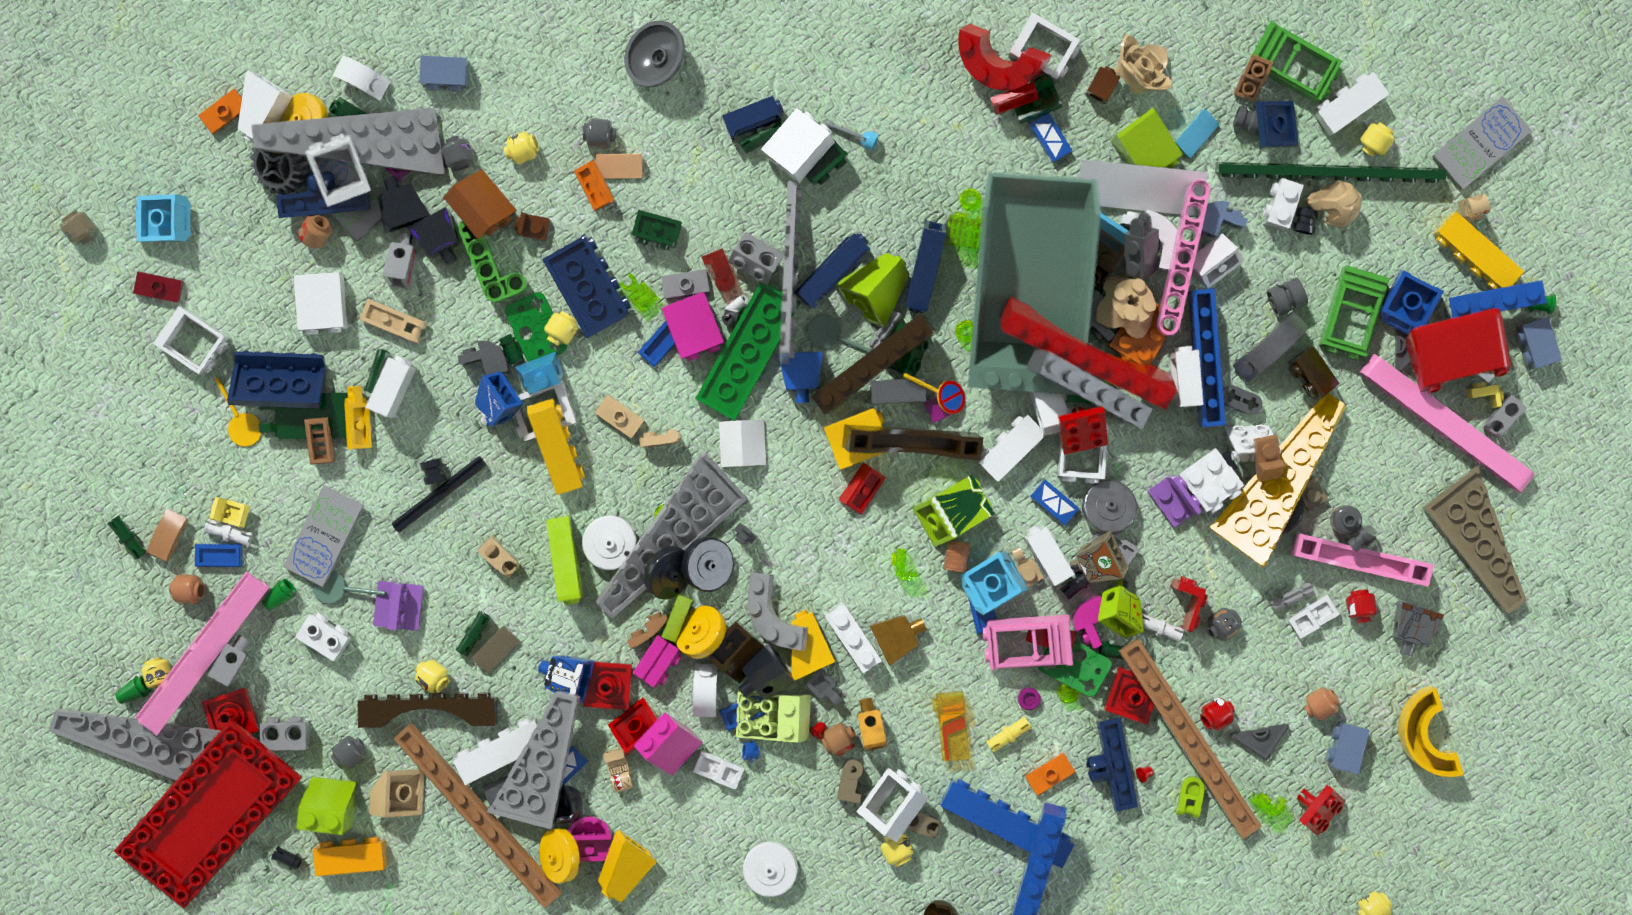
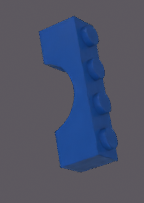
M1542 280L1449 298L1452 318L1494 308L1505 311L1547 303Z

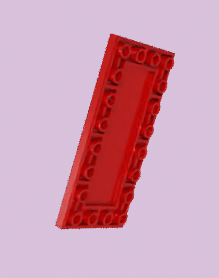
M231 718L113 852L185 909L301 780L302 776Z

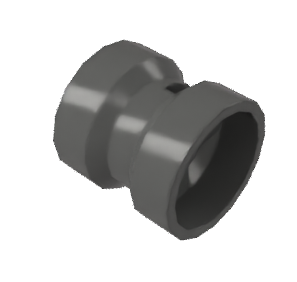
M1239 106L1233 121V127L1237 129L1244 128L1247 132L1255 134L1258 129L1257 111H1248L1247 107Z

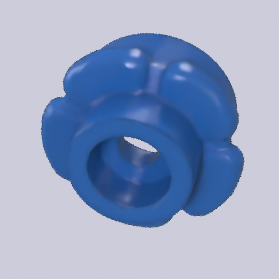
M754 741L744 742L742 759L752 763L754 759H758L759 746L755 745Z

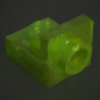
M1253 791L1248 797L1251 802L1272 818L1275 815L1279 816L1286 807L1284 804L1287 800L1280 795L1272 804H1270L1272 800L1263 792L1257 794Z

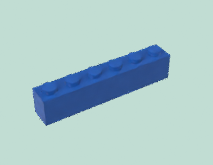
M1215 288L1191 290L1188 292L1192 350H1199L1203 405L1197 406L1199 427L1226 425Z
M958 778L957 782L953 779L950 781L939 803L941 807L1030 852L1038 823L1030 820L1031 815L1022 810H1019L1018 813L1011 810V805L1000 799L998 802L989 799L990 794L981 789H978L977 792L970 789V784ZM1063 831L1052 863L1061 869L1075 845L1070 840L1071 836Z
M1044 802L1011 915H1037L1065 824L1067 808Z

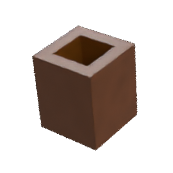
M1100 66L1085 94L1106 104L1120 77L1116 75L1114 69L1105 66V68Z

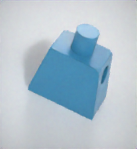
M556 352L515 367L523 388L529 394L559 384L564 374Z

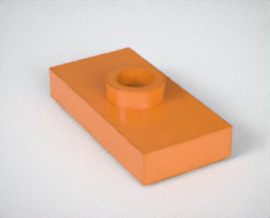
M234 88L198 116L214 135L240 115L242 97Z
M594 160L574 170L594 211L615 201Z
M1062 752L1026 774L1025 777L1038 796L1075 773V770Z

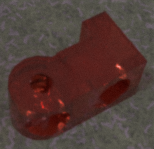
M723 248L702 256L704 265L711 264L716 276L715 285L721 292L731 291L735 286V279Z

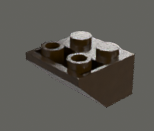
M1100 228L1093 286L1097 291L1124 256L1125 246Z
M1314 346L1308 347L1287 362L1290 366L1288 371L1294 379L1298 378L1302 383L1301 390L1308 398H1323L1339 384Z
M735 620L726 630L719 647L706 657L740 684L746 677L743 667L765 645L739 621Z

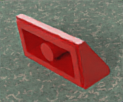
M862 463L840 496L839 501L862 515L886 477L866 463Z

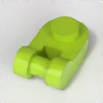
M1189 776L1182 781L1176 805V815L1183 816L1184 814H1189L1193 818L1200 817L1205 786L1198 777ZM1187 799L1194 800L1193 806L1186 805Z

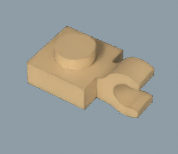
M1019 547L1011 551L1018 564L1016 567L1026 582L1027 587L1043 579L1033 558L1026 560Z

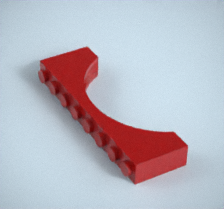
M1011 296L1000 314L1003 332L1041 350L1050 352L1068 363L1165 410L1177 391L1170 373L1152 364H1137L1103 352L1068 334L1040 315L1030 305Z

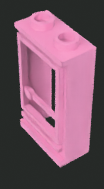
M1070 615L988 620L987 626L983 628V639L988 641V649H985L986 663H990L991 670L1073 665L1072 636L1069 626ZM1035 629H1048L1050 655H1039L1037 653ZM1032 630L1034 650L1032 656L999 658L996 632Z

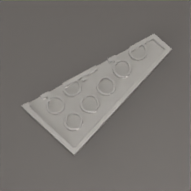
M562 691L555 692L543 713V717L531 734V738L523 748L487 813L547 829L554 828L580 696Z

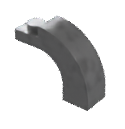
M1293 310L1265 338L1232 366L1249 382L1284 354L1309 327Z

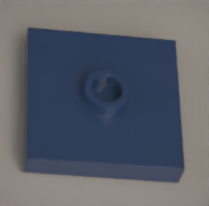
M1257 102L1256 111L1261 148L1299 146L1294 102Z

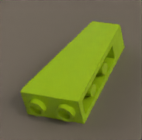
M571 516L548 519L546 523L557 601H563L564 605L580 602L579 598L585 595Z

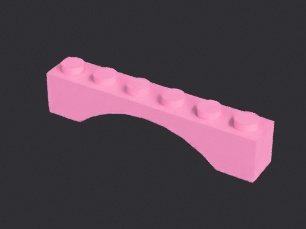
M1299 533L1294 535L1290 552L1292 556L1428 587L1434 564L1363 548L1356 552L1350 545Z

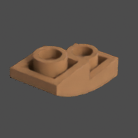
M1252 54L1237 83L1234 94L1255 102L1262 85L1268 77L1273 62Z
M167 509L151 538L147 554L167 563L179 544L177 539L189 522L188 519Z
M661 612L649 616V621L645 623L647 632L640 629L631 633L632 638L627 640L630 649L652 637L668 620V614L662 615Z

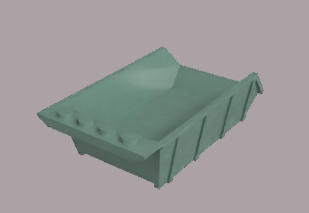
M988 172L981 224L968 379L969 388L1077 395L1026 369L1037 347L1003 332L1000 314L1011 296L1030 305L1048 321L1088 344L1100 225L1097 180Z

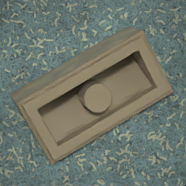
M504 625L471 659L487 673H490L520 640Z

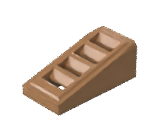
M328 417L305 419L310 465L333 463L335 461V453ZM323 424L324 429L312 430L311 425ZM324 433L325 436L320 438H314L313 434ZM325 442L326 446H315V443ZM324 450L327 452V454L317 455L316 451Z

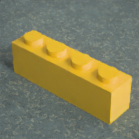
M1457 211L1450 213L1433 233L1437 237L1436 241L1444 248L1448 247L1453 251L1454 258L1461 263L1465 262L1469 265L1471 273L1478 278L1482 277L1488 282L1487 286L1491 290L1512 286L1525 272Z
M552 398L527 406L528 417L556 494L559 495L583 487L582 479L585 478L582 465L577 466L575 459L578 458L575 446H570L568 439L571 438L568 426H563L561 418H564L560 404L555 405Z

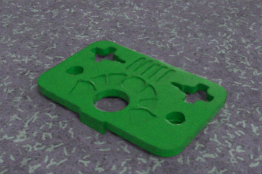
M534 293L506 306L505 314L527 362L553 352L559 355L566 351L567 345L564 344L560 345L559 351L549 347L552 343L547 340L548 335L545 333L544 327L553 313L543 293ZM534 297H537L538 300L542 299L544 302L541 304L542 314L536 307L532 308L530 305L533 303ZM523 327H529L532 330V336L528 340H523L519 336V331Z
M1075 641L1072 649L1073 657L1076 650L1082 649L1087 653L1084 661L1079 662L1073 659V665H1056L1059 670L1055 668L1045 670V666H1038L1042 673L1088 697H1093L1099 691L1111 669L1112 663L1107 657ZM1048 647L1046 648L1043 655H1050V650ZM1090 679L1093 680L1095 689H1090L1088 692L1085 691V686L1079 680L1083 682H1089Z

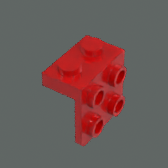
M1181 576L1180 580L1173 579L1171 587L1192 594L1181 627L1185 631L1192 633L1193 629L1198 628L1201 618L1198 616L1200 607L1204 608L1208 595L1205 594L1206 589L1196 586L1197 581Z

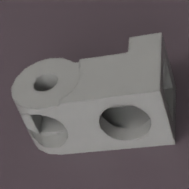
M1506 394L1502 407H1497L1484 422L1483 427L1493 436L1499 438L1520 417L1527 407L1513 395Z

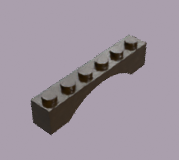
M919 314L811 397L824 414H830L884 370L937 334V331L924 314Z
M844 424L842 447L852 453L907 452L957 459L981 460L983 437L975 432Z
M490 692L478 693V697H469V693H455V697H446V693H433L432 697H423L422 693L409 694V698H401L400 694H387V698H378V694H365L364 698L357 700L358 728H381L394 717L418 709L446 711L462 718L471 726H495L498 724L497 696H491Z

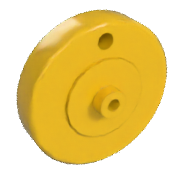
M298 93L293 95L279 122L328 118V111L324 102L319 97L308 93Z
M700 606L691 610L686 615L676 644L678 649L692 659H701L713 653L725 636L726 621L724 616L711 606Z
M564 828L546 831L539 846L541 867L547 878L553 883L570 882L575 878L579 868L580 858L577 843L571 833Z

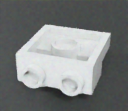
M1216 448L1178 474L1188 485L1190 493L1199 500L1204 512L1209 510L1212 513L1223 507V500L1228 497L1231 500L1242 493L1240 488L1244 486L1232 467H1229Z

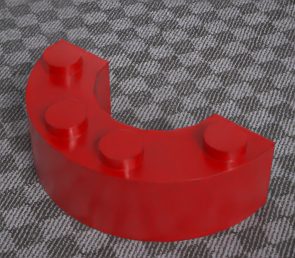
M968 24L959 31L958 47L964 66L973 78L992 89L1013 90L1022 87L1044 71L1052 56L1031 47L1021 53L1018 61H1006L997 56L992 49L990 31L973 24Z

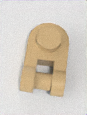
M674 429L668 430L664 435H657V432L643 433V438H639L640 448L678 444L681 440V435Z

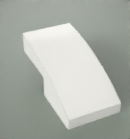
M1326 594L1288 620L1301 639L1319 629L1324 623L1340 615V612L1330 596Z
M703 750L699 751L692 768V772L735 790L744 771L743 767Z

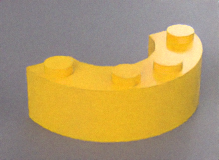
M1430 685L1426 686L1408 699L1400 713L1398 735L1401 746L1412 762L1430 773L1444 777L1462 776L1464 773L1458 754L1451 750H1437L1432 746L1428 738L1427 729L1429 722L1436 713L1443 710L1437 688Z

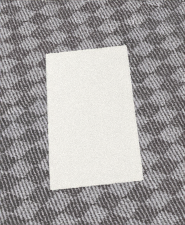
M1082 160L1078 178L1097 180L1099 206L1181 214L1187 187L1196 180L1207 181L1208 172ZM1199 185L1193 187L1194 195L1202 197L1204 193L1203 188ZM1190 207L1188 210V215H1199L1198 210L1194 207Z

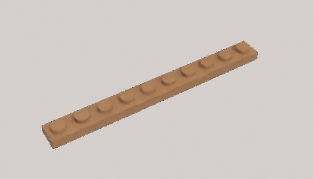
M1135 639L1118 652L1239 836L1244 839L1262 827L1140 640Z
M410 723L394 738L399 746L544 908L562 894L558 886L547 878L542 868L494 814L487 813L488 808L468 785L464 784L462 778L413 723Z

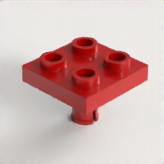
M1103 406L1088 410L1078 407L1079 412L1076 411V408H1073L1071 410L1072 413L1058 416L1061 446L1064 455L1109 445Z
M595 661L583 707L629 710L632 664Z
M1118 667L1104 710L1148 725L1154 707L1153 703L1132 671Z
M247 687L201 702L210 729L221 730L232 718L250 734L260 730Z
M1328 785L1324 787L1317 797L1307 789L1301 791L1307 799L1300 794L1297 796V801L1308 808L1298 821L1317 836L1328 829L1330 820L1334 815H1338L1342 811L1346 801Z

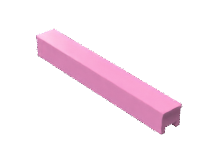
M245 572L135 718L138 719L140 724L151 730L156 736L269 589L265 582H261L249 572Z

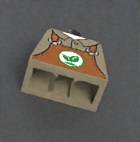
M1111 531L1081 546L1076 554L1077 560L1070 562V567L1074 574L1084 572L1090 583L1122 579L1129 569Z

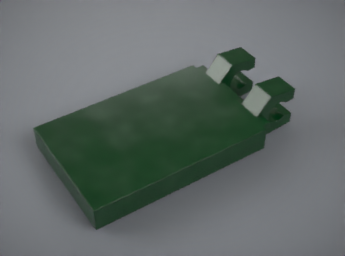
M323 393L320 409L259 406V410H275V423H259V432H275V437H279V439H307L304 420L328 417L332 438H347L344 407L347 393ZM323 424L311 425L312 430L324 429ZM324 433L313 434L314 438L325 437Z

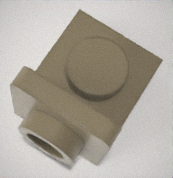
M1317 476L1310 477L1302 493L1304 506L1307 511L1328 500V497L1318 483L1319 479Z

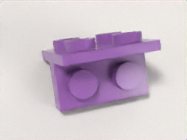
M378 581L377 590L385 591L387 594L385 596L376 595L373 625L387 627L389 630L406 629L417 631L420 623L424 587L415 584Z

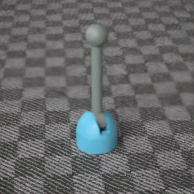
M832 120L825 122V126L829 129L833 128L860 139L861 145L864 148L873 151L879 134L868 131L861 135L834 124Z

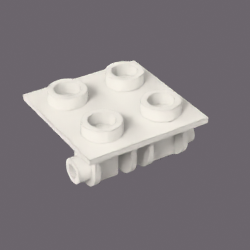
M1269 425L1225 427V431L1235 450L1231 452V458L1236 460V462H1246L1248 458L1250 462H1253L1255 458L1253 439L1273 435Z

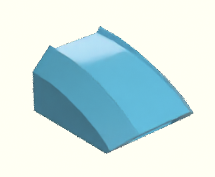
M177 194L137 196V242H186L192 234L190 231V208L192 205L187 196Z
M1005 551L996 553L961 575L964 591L975 610L982 615L1027 591L1026 582L1023 580L1012 558Z

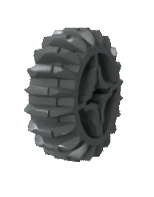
M251 148L254 153L249 157L253 160V163L249 166L254 168L255 171L252 175L258 177L257 183H263V189H270V193L282 195L294 192L302 186V182H305L307 178L305 174L310 170L305 167L309 161L305 160L304 156Z

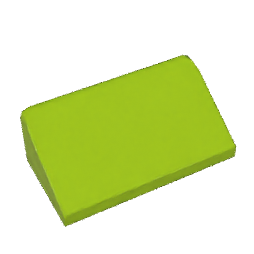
M678 594L662 634L663 638L674 642L677 641L692 599Z

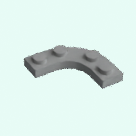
M750 572L748 610L757 631L763 638L774 645L800 651L806 650L808 627L781 621L772 607L774 575Z

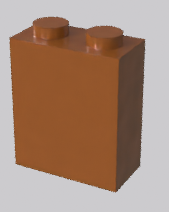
M483 169L454 184L443 197L478 239L485 235L488 237L492 236L499 230L498 227L500 226L502 229L507 227L513 221L511 217L517 211Z

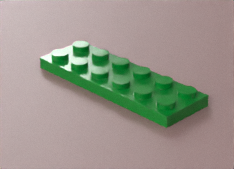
M760 281L695 398L696 400L730 419L736 420L781 339L783 291ZM799 300L796 302V311L801 304Z

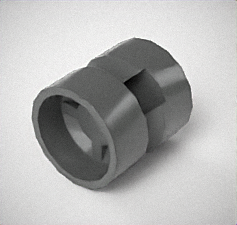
M1297 277L1286 281L1283 287L1276 285L1266 290L1271 308L1278 317L1290 312L1291 307L1298 309L1308 305L1307 294Z

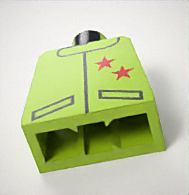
M1118 580L1115 582L1114 588L1102 593L1098 621L1125 639L1143 633L1141 600L1129 591L1128 581Z

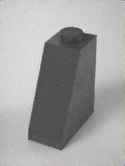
M908 379L870 381L871 405L926 402V397H930V390Z

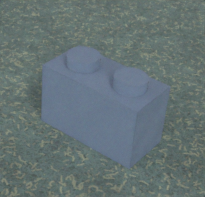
M421 56L419 83L425 86L426 90L439 91V87H446L448 91L462 92V88L468 89L469 61L467 58Z
M1548 317L1516 326V339L1520 345L1522 344L1524 350L1522 354L1523 361L1526 366H1529V369H1537L1562 360Z
M1338 721V725L1334 726L1332 731V739H1334L1332 748L1328 749L1326 755L1328 766L1359 774L1370 730Z

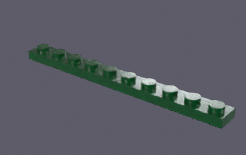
M1216 162L1215 171L1221 173V177L1233 178L1235 174H1244V178H1257L1258 174H1266V178L1280 179V175H1289V179H1303V176H1312L1313 180H1325L1326 176H1334V180L1348 181V177H1357V181H1371V177L1380 178L1379 181L1393 182L1394 178H1402V182L1415 183L1416 179H1425L1426 183H1439V179H1446L1447 170L1443 168L1242 162Z

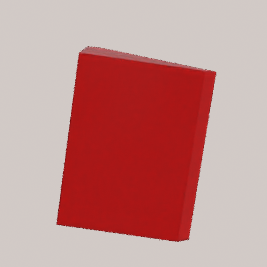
M642 697L629 710H626L609 723L608 727L624 753L628 756L636 749L634 745L660 717L646 699Z

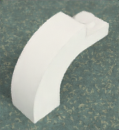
M1146 210L1144 213H1149L1150 217H1152V228L1159 229L1158 270L1168 272L1177 229L1161 214ZM1128 211L1127 215L1123 214L1120 216L1119 225L1130 227L1131 221L1136 217L1138 218L1140 214ZM1184 252L1178 254V261L1181 264L1184 261Z

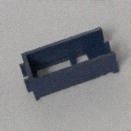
M850 233L794 293L809 308L814 309L817 306L815 302L822 300V295H827L861 260L866 252L870 250L867 246L870 242L861 233Z

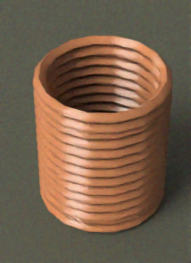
M952 540L947 541L943 569L966 573L971 544Z

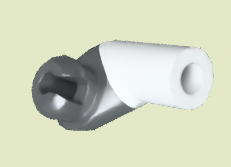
M740 295L726 306L722 316V322L725 325H734L738 321L741 309L749 303L745 295Z

